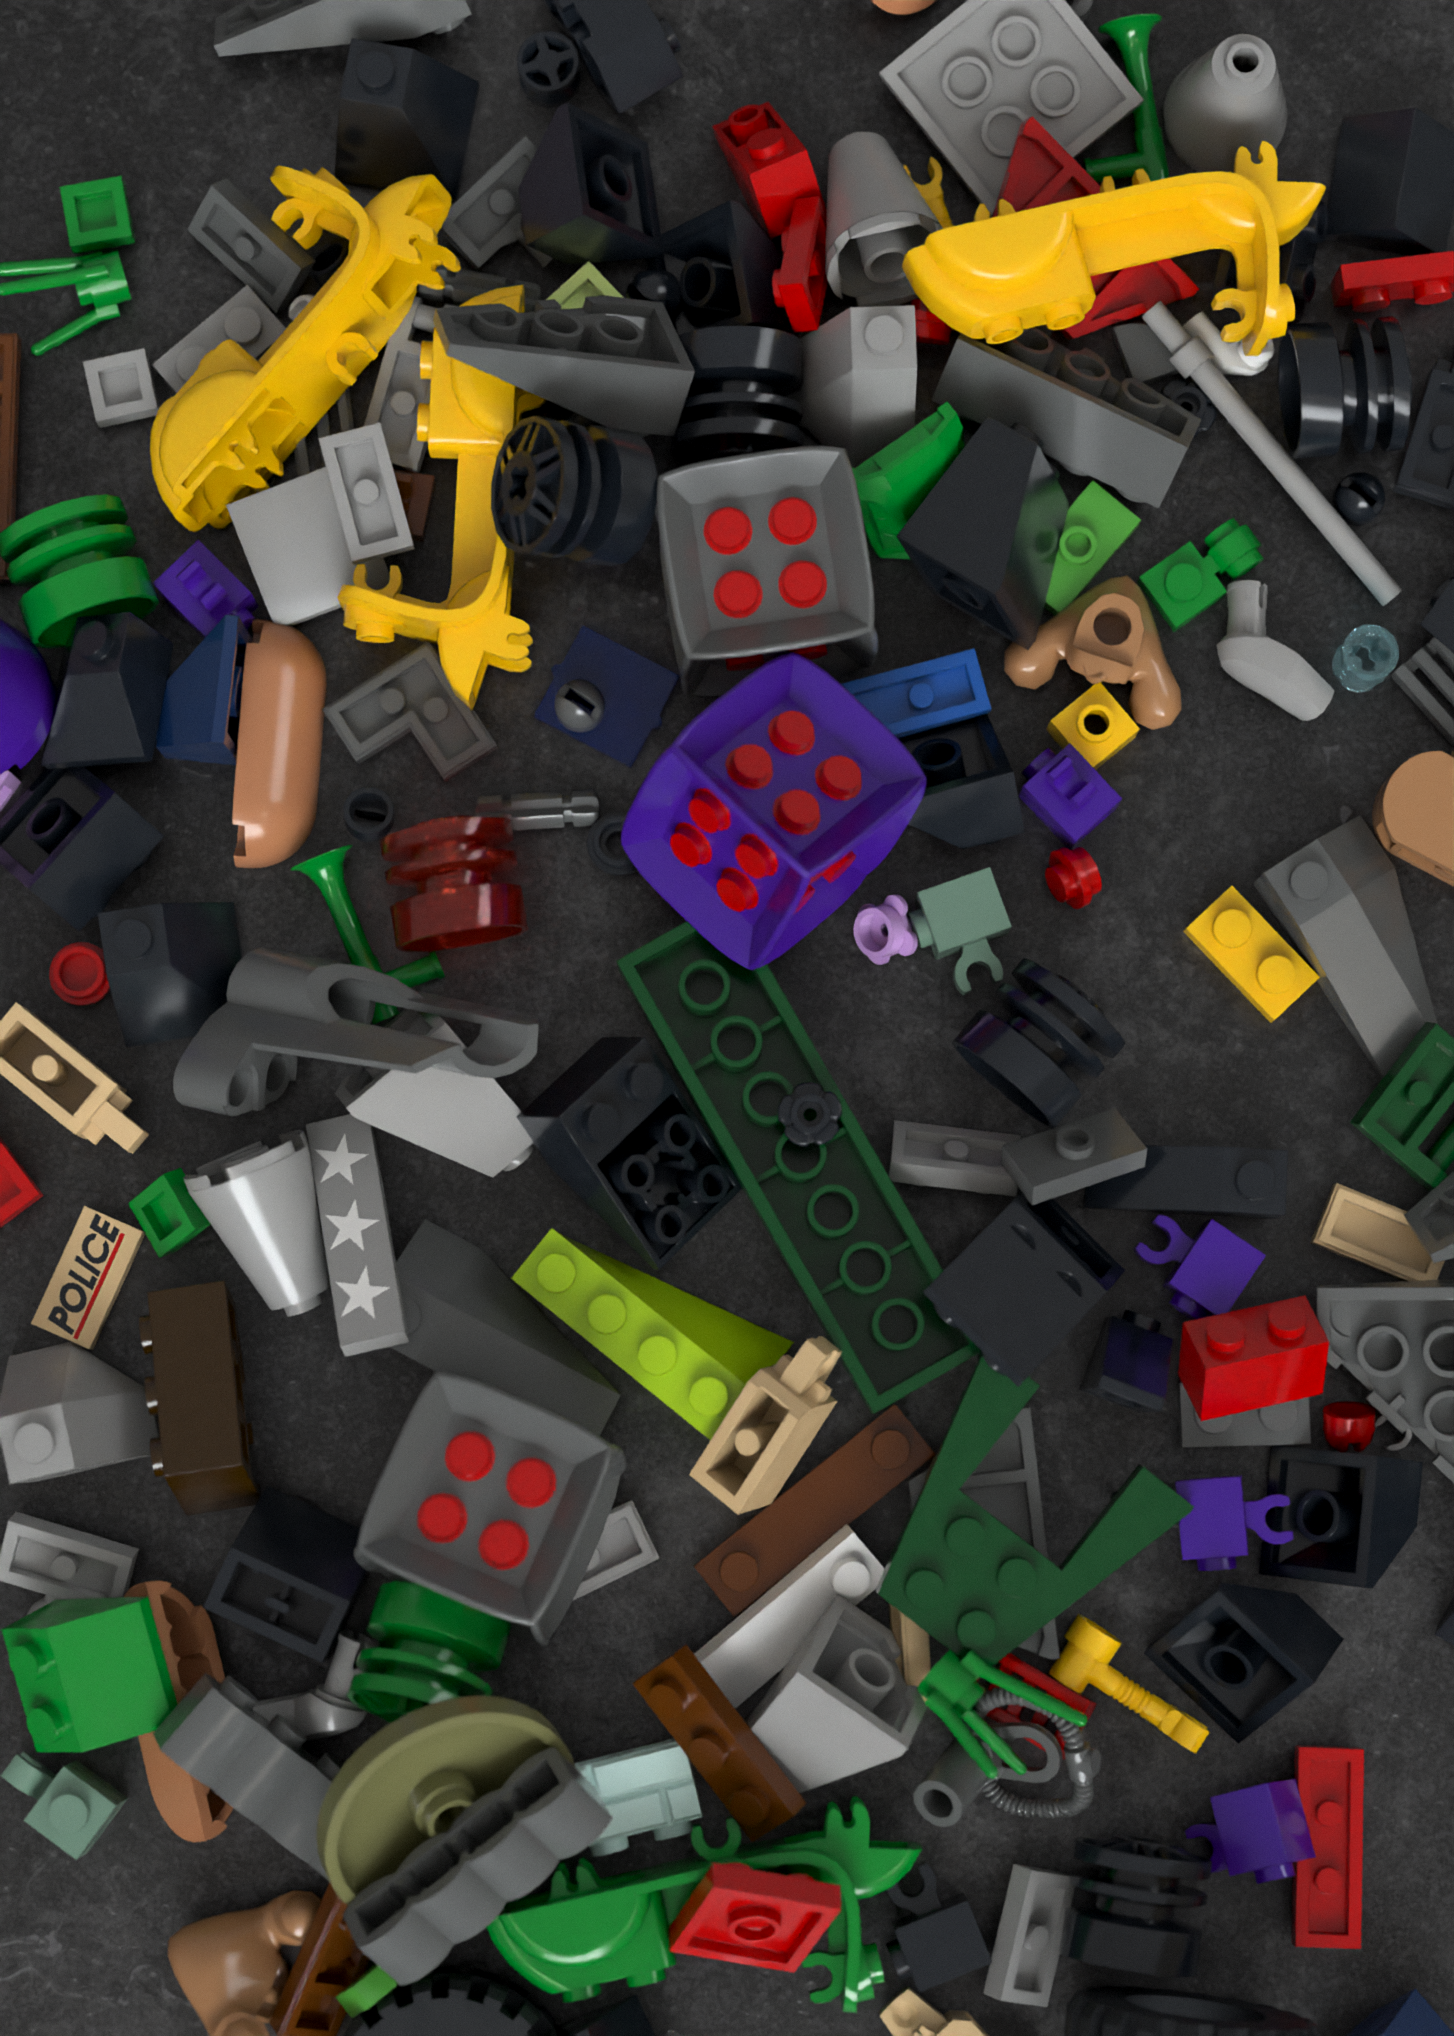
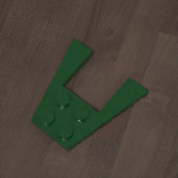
M980 1352L978 1355L979 1360L952 1414L951 1424L937 1455L934 1456L925 1476L926 1481L912 1513H909L878 1583L876 1592L947 1649L954 1652L961 1660L973 1650L987 1664L993 1666L1188 1515L1194 1506L1142 1465L1138 1464L1058 1567L960 1490L965 1481L1040 1387L1030 1377H1027L1017 1387L1006 1375H1001L990 1368Z

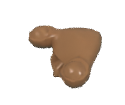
M1128 575L1110 578L1094 586L1057 615L1041 624L1036 641L1029 650L1015 642H1012L1005 650L1004 671L1016 686L1037 689L1052 679L1058 661L1066 659L1073 671L1085 676L1086 680L1092 684L1102 681L1125 685L1130 680L1133 685L1128 705L1134 721L1149 729L1154 730L1171 725L1182 710L1181 690L1165 658L1149 604L1141 588Z
M293 1890L257 1908L225 1912L203 1918L183 1926L169 1938L167 1942L168 1957L175 1978L201 2019L209 2036H271L265 2023H269L291 1973L289 1965L282 1958L280 1952L281 1945H303L322 1901L313 1892Z

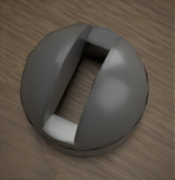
M585 679L571 680L565 683L555 696V713L559 722L568 730L574 732L590 731L604 717L605 700L603 693L591 681ZM572 691L595 708L588 715L576 704L565 699V696Z

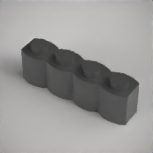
M204 1673L153 1733L160 1750L194 1778L210 1787L234 1809L259 1825L286 1849L310 1864L329 1881L319 1859L316 1829L325 1795L344 1765L327 1752L320 1759H317L304 1750L301 1746L307 1741L306 1737L282 1716L277 1714L270 1722L255 1712L252 1708L258 1702L257 1699L234 1678L227 1676L220 1683L209 1674Z
M555 1747L546 1749L520 1765L508 1778L502 1789L486 1794L466 1808L448 1832L433 1836L419 1845L403 1861L395 1874L385 1876L366 1887L350 1903L342 1916L357 1947L400 1986L410 1984L431 1972L446 1957L453 1944L465 1941L485 1929L499 1915L506 1902L518 1899L538 1887L551 1874L560 1859L573 1856L592 1844L604 1832L613 1817L595 1787Z

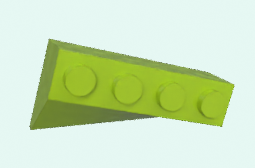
M553 1228L550 1229L511 1277L519 1286L709 1440L712 1439L747 1382L761 1368L776 1365L794 1343L570 1239Z

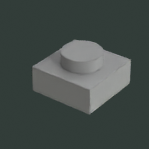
M144 348L83 362L95 420L100 428L156 416L160 407L148 354Z

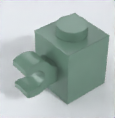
M988 867L917 892L914 901L917 910L909 912L908 916L912 924V930L917 936L918 945L920 948L931 946L935 960L961 951V958L958 960L953 971V981L959 993L966 995L971 992L966 972L970 966L976 964L988 969L993 984L1000 983L1003 979V968L999 959L992 953L988 942L1006 936L1012 926L991 868Z
M23 1751L21 1754L15 1755L1 1775L11 1785L38 1800L24 1821L76 1860L92 1849L128 1799V1797L78 1760L63 1766L56 1775L35 1757Z

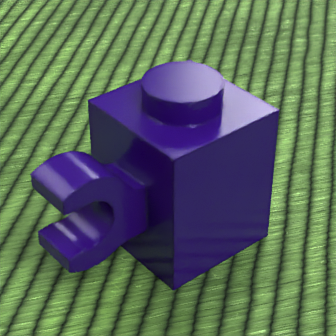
M199 540L153 582L161 597L203 639L225 615L239 616L248 630L252 625V621L255 620L252 613L259 607L252 593Z
M1071 743L1057 755L1050 748H1047L1021 773L1028 782L1023 785L1019 797L1064 846L1070 850L1116 810L1122 800L1117 792Z
M1164 1215L1155 1216L1152 1223L1166 1233L1168 1243L1165 1249L1156 1252L1141 1242L1137 1243L1133 1249L1139 1259L1151 1265H1160L1170 1261L1176 1262V1265L1162 1286L1174 1294L1169 1304L1192 1320L1229 1312L1266 1256L1213 1219L1204 1222L1192 1239L1181 1231L1179 1225L1173 1219Z
M1242 1475L1175 1481L1176 1493L1194 1506L1193 1510L1179 1521L1182 1560L1197 1559L1198 1571L1237 1568L1236 1556H1246L1249 1554L1247 1528L1254 1530L1260 1538L1271 1544H1284L1293 1540V1530L1274 1531L1267 1526L1265 1521L1266 1513L1270 1508L1290 1505L1289 1496L1271 1494L1260 1500L1244 1501Z
M1296 1779L1264 1783L1210 1797L1216 1822L1195 1824L1185 1831L1187 1839L1206 1837L1211 1841L1213 1845V1855L1210 1858L1212 1861L1211 1873L1221 1872L1227 1868L1229 1876L1254 1872L1257 1884L1295 1876L1292 1863L1316 1857Z

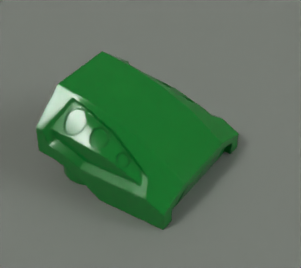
M948 401L938 407L937 411L865 462L856 468L852 467L862 509L866 539L879 558L910 559L896 536L965 447L963 426L956 411Z

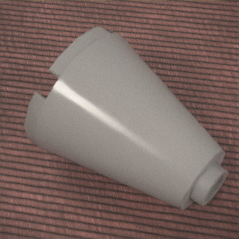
M1250 34L1230 36L1186 66L1171 83L1164 102L1165 136L1177 157L1199 172L1230 171L1234 173V158L1241 146L1248 149L1253 163L1260 164L1258 149L1261 142L1266 141L1276 149L1286 128L1287 106L1275 56L1265 41Z
M854 132L848 134L832 147L828 156L825 273L827 280L836 296L842 299V293L855 297L859 307L897 306L917 299L918 296L915 294L902 269L904 256L909 250L924 245L926 238L931 233L943 228L884 137L873 132Z
M302 1130L279 1134L281 1145L272 1149L258 1141L196 1168L198 1175H185L183 1177L188 1193L270 1310L284 1308L287 1317L304 1313L322 1304L323 1300L320 1293L330 1287L309 1144Z

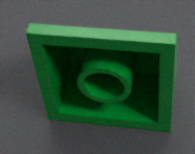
M148 1596L56 1599L1 1629L9 1655V1664L16 1679L27 1718V1727L32 1736L36 1752H85L154 1732L178 1705Z

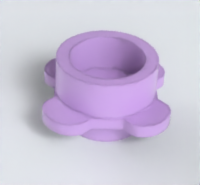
M889 895L884 903L878 906L871 903L864 904L858 911L854 922V938L859 949L874 964H886L891 956L898 953L902 956L912 955L917 949L918 939L916 934L912 932V924L907 915L908 905L900 895Z

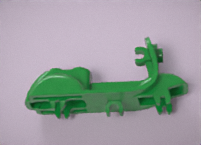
M853 1795L850 1799V1810L852 1811V1818L850 1820H843L838 1805L830 1801L825 1810L824 1830H815L740 1845V1826L734 1817L730 1816L726 1817V1826L729 1832L728 1840L723 1845L717 1847L711 1846L705 1841L701 1824L693 1825L691 1840L694 1849L699 1854L697 1856L602 1878L597 1874L593 1864L586 1858L581 1857L579 1858L576 1872V1881L578 1883L575 1884L569 1879L570 1872L565 1862H560L552 1878L551 1890L525 1895L506 1902L502 1911L486 1929L493 1944L507 1963L527 1981L549 1994L561 1992L563 2002H574L601 1994L600 1983L626 1978L628 1987H638L665 1979V1968L677 1963L676 1953L669 1952V1927L713 1863H742L750 1866L753 1870L785 1876L804 1874L811 1876L818 1882L840 1885L841 1910L828 1927V1951L821 1949L812 1950L802 1962L803 1968L824 1965L832 1973V1978L827 1986L809 1991L811 2002L820 2004L830 2002L840 1994L842 2011L856 2013L858 2002L875 1999L872 1985L885 1982L876 1942L865 1945L862 1943L860 1912L857 1900L871 1898L892 1888L912 1869L922 1850V1846L918 1842L869 1840L870 1820L865 1803L856 1795Z

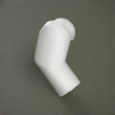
M1204 312L1198 313L1183 326L1192 338L1198 335L1214 354L1210 360L1224 375H1255L1268 366V361L1274 354V344L1269 339L1259 356H1245L1242 348V339L1231 343L1222 341L1221 332Z

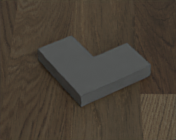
M428 641L322 709L358 765L407 733L412 732L446 783L498 749L473 709L470 710L454 694L442 670L440 658Z

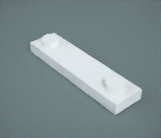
M846 1524L694 1655L736 1709L786 1666L837 1594L856 1606L877 1588L885 1569Z

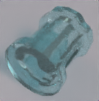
M1362 625L1355 628L1345 638L1343 644L1337 648L1332 659L1333 673L1345 689L1353 692H1368L1374 686L1382 683L1395 668L1399 658V646L1394 636L1387 629L1378 625ZM1361 647L1369 649V659L1376 662L1370 671L1362 669V659L1354 656Z

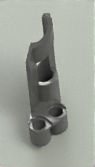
M259 947L248 952L236 964L228 982L227 1003L205 1021L186 1048L175 1069L173 1091L176 1100L181 1105L228 1116H238L251 1110L259 1111L264 1109L266 1104L276 1101L281 1097L290 1080H296L298 1056L410 1073H418L432 1067L474 1077H501L513 1074L523 1068L537 1054L539 1016L416 991L391 976L363 966L276 948ZM376 1002L482 1025L476 1040L471 1046L462 1050L459 1043L371 1025Z

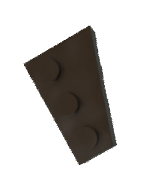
M225 1281L147 1292L149 1315L140 1316L139 1329L145 1355L153 1354L155 1375L145 1377L144 1385L148 1411L150 1415L158 1414L160 1437L150 1439L151 1462L155 1476H164L187 1516L256 1505L262 1495L261 1484H256L251 1474L249 1444L255 1443L252 1423H246L243 1383H246L236 1306Z

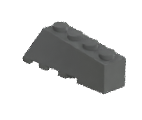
M1047 324L1024 329L1023 333L1017 338L999 344H988L985 338L972 339L962 333L959 335L931 401L940 405L948 401L956 411L959 419L963 421H976L982 424L990 416L1009 428L1013 423H1019L1030 429L1044 443V447L1041 450L1043 454L1058 460L1068 471L1077 475H1089L1113 486L1122 496L1131 501L1146 502L1157 508L1160 507L1200 425V418L1134 377L1127 378L1123 382L1118 381L1111 376L1109 367L1104 363L1105 358L1087 347L1080 351L1069 350L1050 338L1053 330L1048 329Z

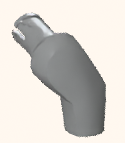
M1240 580L1230 583L1227 586V635L1216 644L1221 667L1235 680L1269 699L1300 720L1310 721L1317 718L1329 705L1335 690L1300 654L1266 635L1267 585H1261V582L1255 580Z
M339 1631L338 1643L325 1684H319L317 1688L303 1693L260 1700L252 1709L270 1722L277 1714L294 1725L306 1737L307 1741L335 1736L358 1727L365 1719L367 1711L353 1704L346 1694L355 1674H364L356 1665L359 1653L362 1649L379 1648L380 1643L365 1634L358 1633L356 1640L353 1639V1631Z

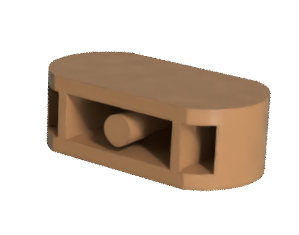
M1429 751L1408 759L1382 784L1373 804V828L1378 842L1385 851L1453 887L1454 751H1452L1451 755L1443 751Z

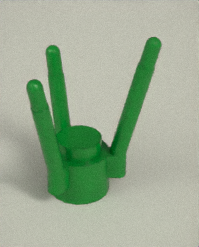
M118 250L105 254L99 251L77 257L0 263V276L2 277L51 273L0 283V296L75 284L81 306L94 303L95 309L33 344L31 352L36 356L64 343L101 321L120 317L117 303L132 300Z
M949 1650L916 1688L927 1699L924 1704L943 1720L973 1761L991 1779L997 1777L998 1769L962 1722V1719L1017 1774H1025L1027 1766L973 1709L974 1705L986 1692V1689L977 1682L980 1677L1081 1727L1087 1723V1717L1083 1713L990 1666L973 1650L963 1660Z

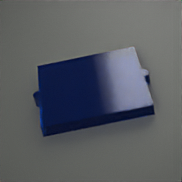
M582 625L562 664H556L552 667L554 679L537 708L534 718L632 768L652 729H659L661 727L662 719L660 714L680 676ZM575 679H585L597 685L603 693L605 700V714L602 721L594 729L586 732L568 730L559 722L555 713L554 700L558 690L565 683ZM572 691L565 696V699L576 704L588 715L595 708Z

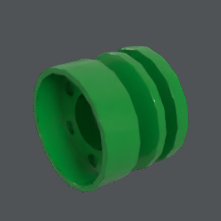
M104 494L63 501L35 511L15 521L0 533V556L6 563H10L6 570L10 582L14 586L33 587L22 595L18 606L31 642L36 647L48 649L64 647L77 617L131 612L141 620L154 611L159 604V599L143 559L131 556L122 557L132 550L137 539L132 528L124 525L129 517L120 497Z
M400 1581L383 1583L378 1590L367 1631L374 1639L389 1648L362 1649L358 1655L356 1665L364 1674H355L353 1676L346 1696L356 1706L389 1723L417 1709L437 1702L467 1696H491L493 1690L488 1683L469 1671H495L500 1666L512 1624L508 1620L465 1605L417 1583Z

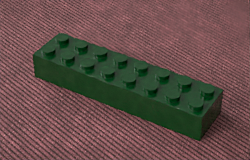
M687 921L617 960L619 973L827 1338L842 1351L839 1359L870 1413L878 1412L979 1354L980 1349L959 1328L952 1327L942 1320L937 1314L933 1302L923 1293L943 1270L768 965L755 970L739 965L716 949ZM801 1083H818L822 1086L823 1091L833 1092L841 1103L842 1116L837 1120L839 1130L831 1141L823 1145H817L814 1142L804 1147L792 1143L784 1134V1124L778 1120V1106L781 1099L785 1095H791L795 1086ZM813 1109L804 1111V1118L808 1121H813L817 1116Z

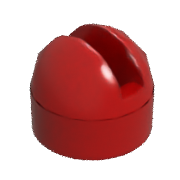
M1351 1401L1335 1402L1326 1405L1323 1408V1430L1326 1441L1339 1452L1346 1453L1348 1443H1352L1355 1452L1363 1451L1372 1442L1374 1436L1375 1409L1368 1404Z

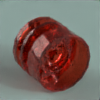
M470 815L442 817L418 823L411 828L389 834L380 840L381 853L384 860L405 862L393 866L384 872L387 884L403 888H416L417 891L416 895L404 898L390 906L395 943L398 951L432 952L465 948L504 940L529 930L521 885L492 882L491 877L518 865L516 851L494 849L514 840L510 819Z

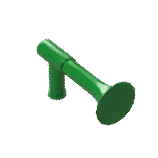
M1137 14L1109 21L1098 28L1100 34L1109 35L1116 42L1122 54L1127 79L1143 98V103L1133 111L1137 152L1090 160V158L1083 159V169L1097 183L1102 182L1104 177L1112 176L1113 180L1133 177L1135 170L1142 168L1148 174L1150 182L1170 178L1162 128L1159 127L1148 62L1149 36L1154 25L1162 20L1161 15Z
M352 845L331 850L292 867L290 871L302 872L310 877L319 888L327 903L351 964L383 973L377 956L373 955L344 879L343 863L346 852ZM435 951L429 952L428 956L383 973L397 979L410 988L435 978L441 979L445 977ZM376 1002L372 1023L376 1024L399 1015L397 1006Z

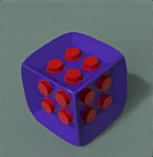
M790 652L765 663L696 716L682 730L672 745L659 756L645 777L624 819L621 830V845L643 878L697 932L734 962L747 969L755 970L784 954L822 923L856 891L867 874L872 872L886 858L922 801L926 789V777L916 759L903 743L855 696L817 664L795 652Z

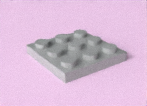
M967 0L879 72L883 82L980 204H985L990 217H992L1019 127L1026 118L1033 116L1075 159L1143 103V98L1065 0Z

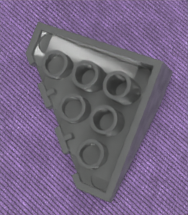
M1454 1279L1317 1286V1319L1329 1340L1327 1361L1335 1369L1343 1364L1368 1388L1370 1392L1366 1395V1399L1402 1434L1409 1428L1436 1454L1432 1463L1454 1483Z

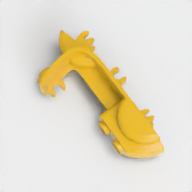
M1262 141L1258 149V159L1261 163H1253L1248 149L1241 146L1234 158V173L1230 171L1189 173L1150 182L1148 174L1142 168L1135 170L1132 177L1133 186L1115 189L1112 176L1104 177L1100 186V193L1019 212H1016L1009 202L1000 199L997 204L998 216L990 218V213L985 204L982 203L976 210L974 222L935 231L926 238L924 245L909 250L904 256L902 269L915 294L930 312L952 329L972 339L985 338L988 344H999L1017 338L1023 333L1024 329L1047 324L1050 330H1060L1081 322L1085 318L1084 314L1092 308L1096 298L1090 276L1203 250L1222 249L1231 252L1235 259L1237 289L1229 288L1220 291L1215 295L1211 306L1213 311L1224 308L1235 309L1239 313L1241 321L1225 325L1220 333L1221 340L1231 343L1242 339L1244 355L1257 357L1269 339L1278 338L1286 334L1287 322L1293 321L1295 318V304L1292 292L1286 283L1279 284V246L1290 242L1307 226L1326 190V186L1314 182L1277 181L1278 159L1275 149L1268 142Z
M280 165L274 168L270 180L287 200L274 210L271 220L286 232L296 220L304 218L302 226L292 237L305 250L317 243L324 229L350 241L349 254L337 271L259 361L236 341L231 339L225 340L202 358L196 372L175 396L167 399L159 408L150 435L152 473L162 500L175 519L189 531H199L208 523L216 529L224 528L232 522L226 507L227 504L269 489L270 486L267 480L273 474L282 477L284 475V465L282 463L297 447L296 445L307 436L347 388L357 381L356 378L367 365L378 357L379 351L388 342V339L394 334L411 309L418 284L435 290H442L445 288V282L442 276L436 272L437 267L444 265L449 271L459 272L460 262L455 254L446 247L437 245V234L449 213L452 199L450 193L435 175L410 176L393 183L371 199L363 208L349 195L350 191L323 167L315 175L306 168H303L301 171Z
M524 285L493 289L469 299L460 306L501 303L511 307L518 313L525 312ZM434 327L433 341H422L420 377L421 379L431 380L430 403L418 404L417 441L428 442V451L431 458L458 459L452 577L448 597L441 603H430L400 594L403 588V578L399 567L395 565L390 566V580L387 586L379 590L371 589L366 582L368 577L366 565L357 564L353 574L355 586L343 584L337 598L344 610L343 625L349 629L356 630L357 640L372 643H389L394 641V633L413 640L437 644L442 670L454 694L472 710L488 664L509 672H524L532 666V661L527 658L529 655L527 647L533 643L532 637L528 634L530 627L525 621L510 615L514 551L505 547L496 532L491 511V482L497 455L507 434L521 420L523 412L541 407L546 403V399L447 356L437 329Z

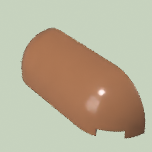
M255 619L252 621L253 643L247 642L244 659L232 825H238L237 846L234 852V862L238 868L268 867L292 856L301 848L310 835L317 813L324 712L322 709L325 708L327 685L324 662L315 645L301 631L293 626L276 624L272 620Z
M167 1581L139 1583L131 1587L124 1597L148 1596L177 1703H180L204 1673L209 1674L222 1683L225 1675L213 1625L205 1608L202 1605L194 1606L184 1594L171 1587L172 1583ZM154 1732L138 1736L150 1790L155 1804L167 1825L179 1837L190 1842L207 1841L223 1832L228 1826L225 1822L229 1818L233 1807L210 1787L194 1778L163 1753L154 1738Z

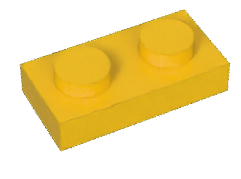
M1230 886L1183 931L1270 1023L1278 1018L1320 978L1233 886Z

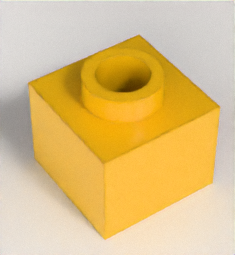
M1100 682L1094 684L1050 720L1046 730L1062 749L1071 743L1087 762L1097 770L1136 737L1140 728ZM1089 715H1099L1106 723L1107 730L1103 734L1093 735L1085 729L1084 719Z

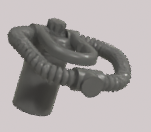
M1001 1687L986 1690L973 1709L982 1719L990 1710L1012 1704L1015 1706L1019 1704V1706H1025L1026 1708L1031 1707L1032 1710L1036 1709L1037 1712L1042 1711L1043 1715L1047 1714V1717L1051 1718L1053 1723L1055 1722V1726L1058 1727V1731H1061L1060 1735L1063 1736V1741H1065L1064 1754L1070 1780L1074 1783L1072 1796L1056 1799L1036 1798L1034 1800L1032 1798L1027 1799L1026 1797L1021 1798L1019 1795L1015 1796L1014 1793L1010 1794L1004 1787H1000V1783L997 1782L999 1778L1041 1783L1053 1778L1062 1764V1749L1058 1740L1049 1730L1031 1722L988 1724L1002 1739L1008 1738L1012 1742L1015 1738H1031L1039 1742L1045 1749L1047 1764L1044 1767L1027 1766L1026 1773L1019 1775L1007 1763H1002L1001 1758L964 1721L965 1726L997 1767V1777L993 1779L988 1778L956 1737H954L916 1787L914 1804L925 1820L942 1827L952 1826L958 1822L980 1791L984 1792L986 1798L990 1797L991 1803L994 1804L996 1802L997 1808L1003 1806L1002 1809L1004 1811L1010 1810L1011 1814L1017 1813L1018 1816L1024 1815L1026 1818H1060L1080 1815V1813L1089 1809V1805L1092 1802L1094 1793L1093 1777L1099 1773L1101 1768L1100 1751L1090 1748L1089 1742L1085 1741L1082 1737L1083 1732L1079 1730L1080 1726L1062 1717H1058Z

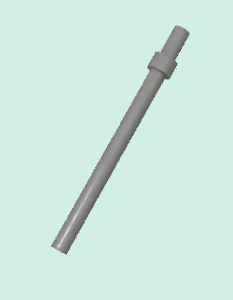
M1159 301L1149 309L1142 318L1173 354L1169 361L1183 378L1186 379L1189 376L1193 378L1379 603L1384 606L1395 598L1402 589L1213 364L1210 358L1214 354L1198 335L1192 338L1162 301Z

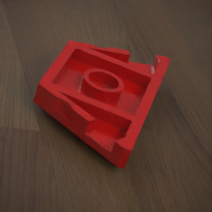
M1031 116L1026 118L1019 127L992 217L998 216L997 204L1000 199L1009 202L1014 210L1019 212L1100 193V185ZM1170 258L1090 276L1096 295L1092 308L1084 314L1085 318L1081 322L1059 331L1068 340L1074 339L1119 321L1144 314L1159 301L1166 305L1191 297L1199 288Z

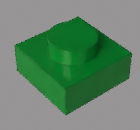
M122 176L60 187L69 244L74 254L135 243L126 186Z
M182 1168L161 1175L128 1203L159 1258L177 1252L210 1225L187 1191L183 1180L185 1174Z

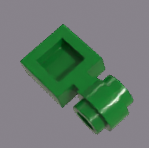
M1232 518L1211 532L1204 539V542L1210 549L1206 553L1207 556L1205 558L1200 555L1190 541L1139 577L1137 583L1173 632L1225 597L1227 590L1216 577L1218 574L1222 576L1227 572L1231 579L1235 581L1263 561L1264 558L1258 551L1262 544L1247 524L1240 526L1235 518Z

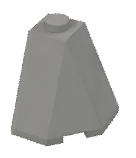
M915 305L850 307L821 325L818 330H814L800 338L803 342V383L800 390L785 396L795 400L803 407V418L801 423L798 424L799 427L803 430L807 429L824 446L845 448L849 454L850 464L854 468L914 427L917 383Z
M405 1008L384 1026L389 1029L459 1043L462 1050L467 1048L439 1015ZM364 1066L365 1069L358 1079L354 1074L346 1076L335 1092L336 1096L354 1118L492 1178L501 1170L510 1171L518 1167L533 1151L532 1144L534 1142L517 1118L521 1110L493 1078L474 1077L432 1067L418 1073Z
M74 1342L9 1356L0 1396V1441L10 1484L40 1482L151 1455L150 1439L160 1437L156 1415H150L148 1411L145 1386L119 1372Z
M839 1594L836 1595L745 1721L799 1793L902 1756L908 1749L927 1708L921 1694L916 1690L917 1685L907 1686L895 1660L901 1654V1651L892 1631Z

